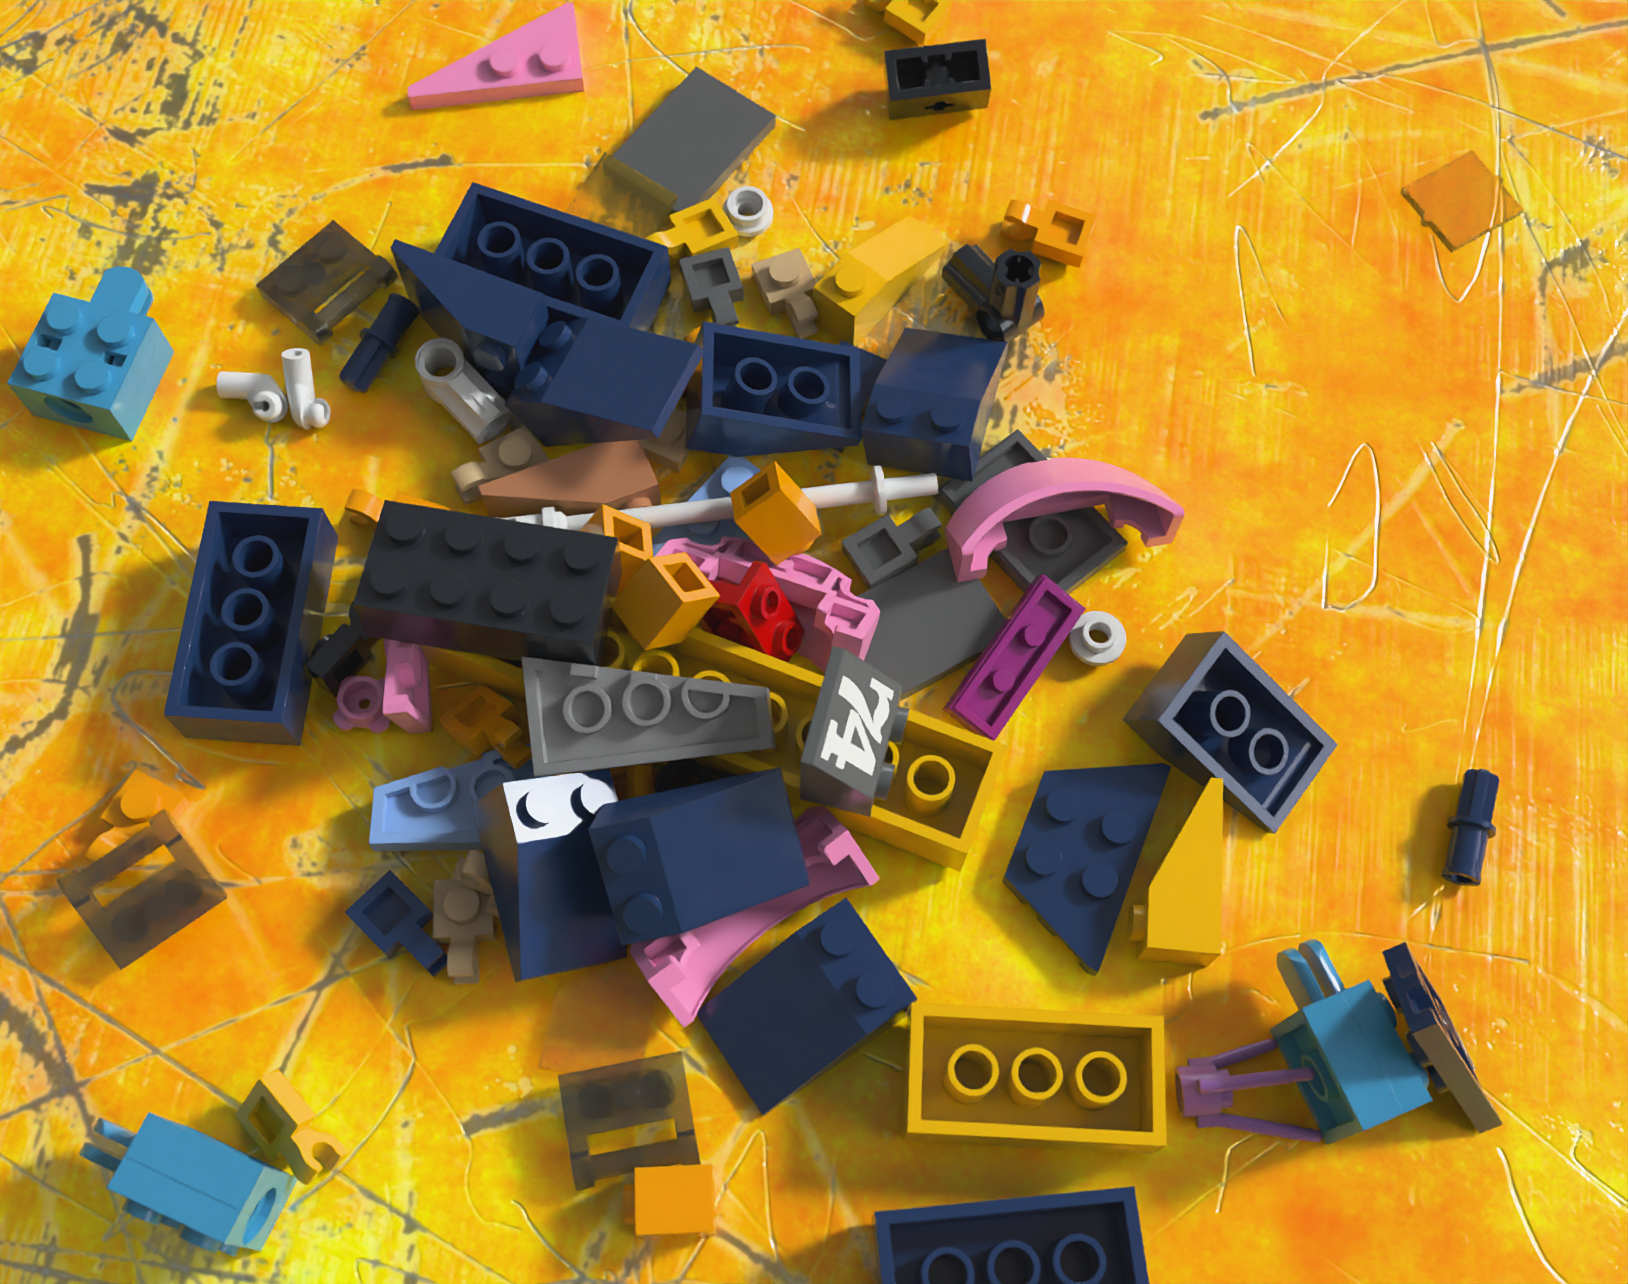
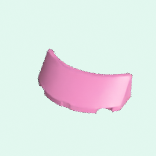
M1051 458L1050 460L1028 462L1010 468L979 486L955 511L945 528V537L958 583L986 576L987 558L992 550L997 551L1006 547L1007 536L1003 522L1104 504L1111 528H1124L1125 524L1136 528L1141 532L1140 538L1146 548L1173 542L1184 518V509L1161 489L1126 469L1090 459Z
M721 536V541L715 545L698 544L687 537L668 540L654 556L686 552L707 580L717 581L725 579L737 585L740 584L753 561L765 562L805 630L801 645L796 653L808 659L824 673L832 646L844 648L863 661L865 659L878 624L879 608L873 600L856 597L849 591L852 581L850 578L806 554L792 555L776 566L752 540Z
M825 806L806 808L803 814L795 819L810 878L808 886L682 934L632 944L629 952L640 970L684 1028L694 1021L702 1002L723 972L750 944L766 931L795 912L819 900L848 890L872 886L880 879L849 831Z

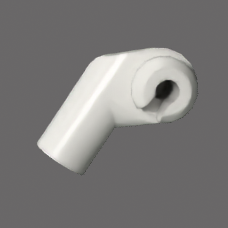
M303 348L285 350L282 352L281 358L293 421L298 426L307 430L311 426L316 428L326 426L330 419V406L324 399H316L309 351Z
M219 372L217 377V393L220 398L247 399L253 408L254 414L263 421L272 423L283 419L288 410V398L272 376L264 373Z

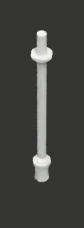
M880 465L873 466L870 475L871 480L801 488V490L812 501L816 509L873 502L877 514L883 515L887 512V500L937 495L938 482L936 473L884 479ZM731 497L618 510L650 524L651 528L734 519ZM555 507L542 508V514L500 519L580 531L594 513L566 516L561 511L556 512Z

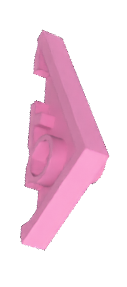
M566 3L408 86V98L412 110L585 91L574 4Z
M384 639L387 664L383 715L409 734L433 732L430 666L420 645Z

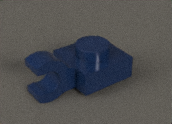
M391 870L345 911L350 919L389 959L404 946L433 977L447 966V954L422 929L433 918V913Z

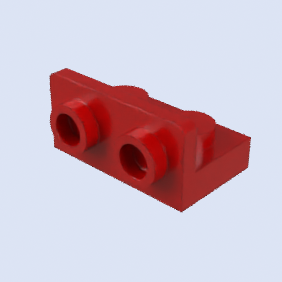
M753 561L739 585L725 579L717 581L708 580L720 597L698 622L703 631L788 663L791 657L798 651L805 630L767 563Z

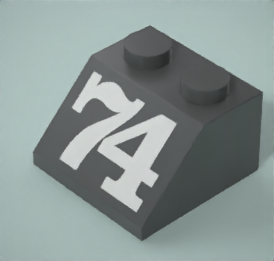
M832 646L800 761V799L870 817L875 798L887 800L895 765L885 763V757L889 742L901 744L910 709L899 707L902 685L844 648Z

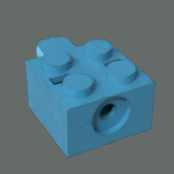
M122 266L107 269L90 302L57 293L52 294L7 383L33 416L133 441L174 354V350L155 319L146 316L154 301V294L140 273L130 267Z
M1309 939L1300 943L1298 951L1294 948H1288L1278 952L1276 957L1277 968L1298 1011L1271 1028L1270 1032L1274 1040L1277 1041L1278 1048L1289 1070L1309 1067L1315 1071V1077L1312 1080L1296 1082L1327 1145L1363 1132L1433 1101L1426 1089L1429 1085V1080L1425 1068L1420 1066L1413 1052H1407L1395 1029L1397 1017L1391 1003L1385 995L1375 991L1370 979L1345 989L1324 946L1316 939Z
M148 1112L137 1133L100 1117L96 1121L92 1129L93 1131L128 1147L124 1157L89 1142H85L78 1153L81 1157L115 1172L107 1188L127 1197L122 1207L123 1211L154 1225L163 1223L172 1228L180 1229L183 1224L185 1227L179 1236L180 1238L207 1251L217 1253L219 1250L231 1256H236L240 1247L259 1251L263 1249L298 1181L295 1176L202 1132Z

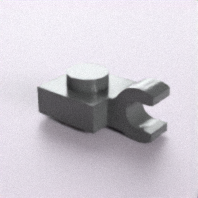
M729 247L679 259L680 273L694 313L709 309L713 323L736 327V324H739L733 303L744 300V290Z
M930 507L918 512L899 526H896L889 514L843 539L841 541V549L869 590L918 564V556L913 550L924 549L938 541L941 535L937 529L941 528L942 524Z

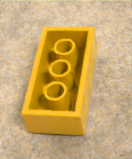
M911 1002L906 1026L903 1141L1153 1154L1166 1147L1164 1016Z

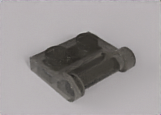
M332 220L257 283L256 287L260 295L316 344L321 346L333 336L331 329L380 287L387 289L399 278L395 269L385 258L378 254L375 255L337 222ZM359 272H364L317 314L314 312Z
M162 809L148 819L149 826L78 872L73 868L56 879L62 893L120 970L227 899L228 896L166 809ZM162 845L166 846L174 857L173 860L104 906L100 904L93 891Z
M682 1051L558 1075L572 1174L577 1191L595 1188L597 1180L635 1173V1168L660 1167L676 1164L702 1165ZM674 1119L677 1138L594 1155L591 1153L589 1136Z

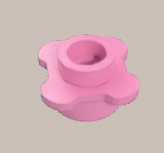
M349 676L341 681L337 695L339 709L333 715L334 723L339 729L349 731L353 727L369 728L373 733H381L390 726L391 720L383 715L385 678L376 681L367 676ZM362 701H370V705L368 708H360V703Z

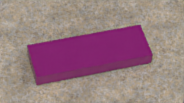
M1044 574L1036 576L942 710L970 732L995 741L1086 608Z

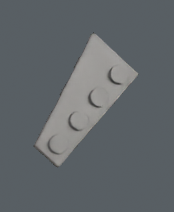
M521 657L534 777L776 748L770 693L767 687Z

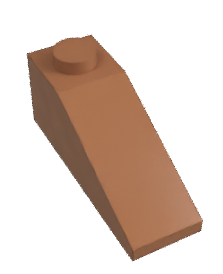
M640 440L596 443L478 486L488 515L494 518L542 514V508L555 507L556 512L561 511L566 516L595 513L602 504L616 510L662 505L659 484Z

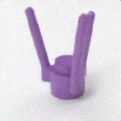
M1274 1039L1248 1044L1210 1057L1187 1059V1066L1175 1068V1092L1180 1115L1182 1118L1195 1117L1197 1128L1223 1127L1311 1142H1320L1323 1138L1322 1132L1316 1129L1221 1113L1222 1108L1233 1106V1090L1290 1084L1292 1082L1312 1080L1315 1077V1071L1309 1067L1230 1076L1227 1069L1216 1070L1275 1050L1278 1044Z

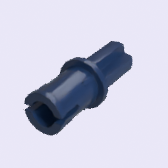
M391 293L388 301L370 328H363L359 334L361 342L339 374L340 381L354 392H367L389 358H396L399 353L398 343L413 320L419 315V309L412 301L400 294Z
M1480 768L1478 770L1468 769L1463 774L1455 816L1450 817L1447 821V828L1452 832L1446 863L1441 876L1451 883L1463 886H1479L1481 883V871L1488 839L1496 835V827L1491 823L1500 783L1498 776L1490 773L1489 770Z

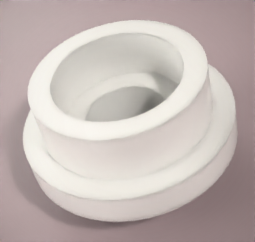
M744 186L737 188L724 202L722 210L739 236L753 237L760 235L772 224V203L756 187ZM744 213L754 214L753 216H742Z
M1090 611L1081 615L1070 631L1069 644L1074 655L1085 664L1105 666L1116 661L1122 654L1126 645V633L1121 622L1113 615L1102 611ZM1092 630L1102 631L1107 635L1108 641L1105 643L1094 642L1090 638L1089 632Z

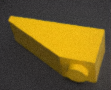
M911 215L904 217L846 252L813 287V303L818 312V318L813 319L814 322L839 341L842 340L857 346L949 248V242Z
M1211 777L1199 793L1139 898L1138 905L1131 904L1127 936L1129 941H1137L1136 960L1208 967L1221 955L1222 778Z

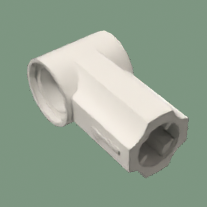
M436 338L425 342L417 351L415 365L429 398L436 403L442 404L478 444L485 441L492 442L506 430L507 425L514 417L504 406L506 402L465 360L458 344L445 338ZM443 367L455 368L446 376H433L437 370Z

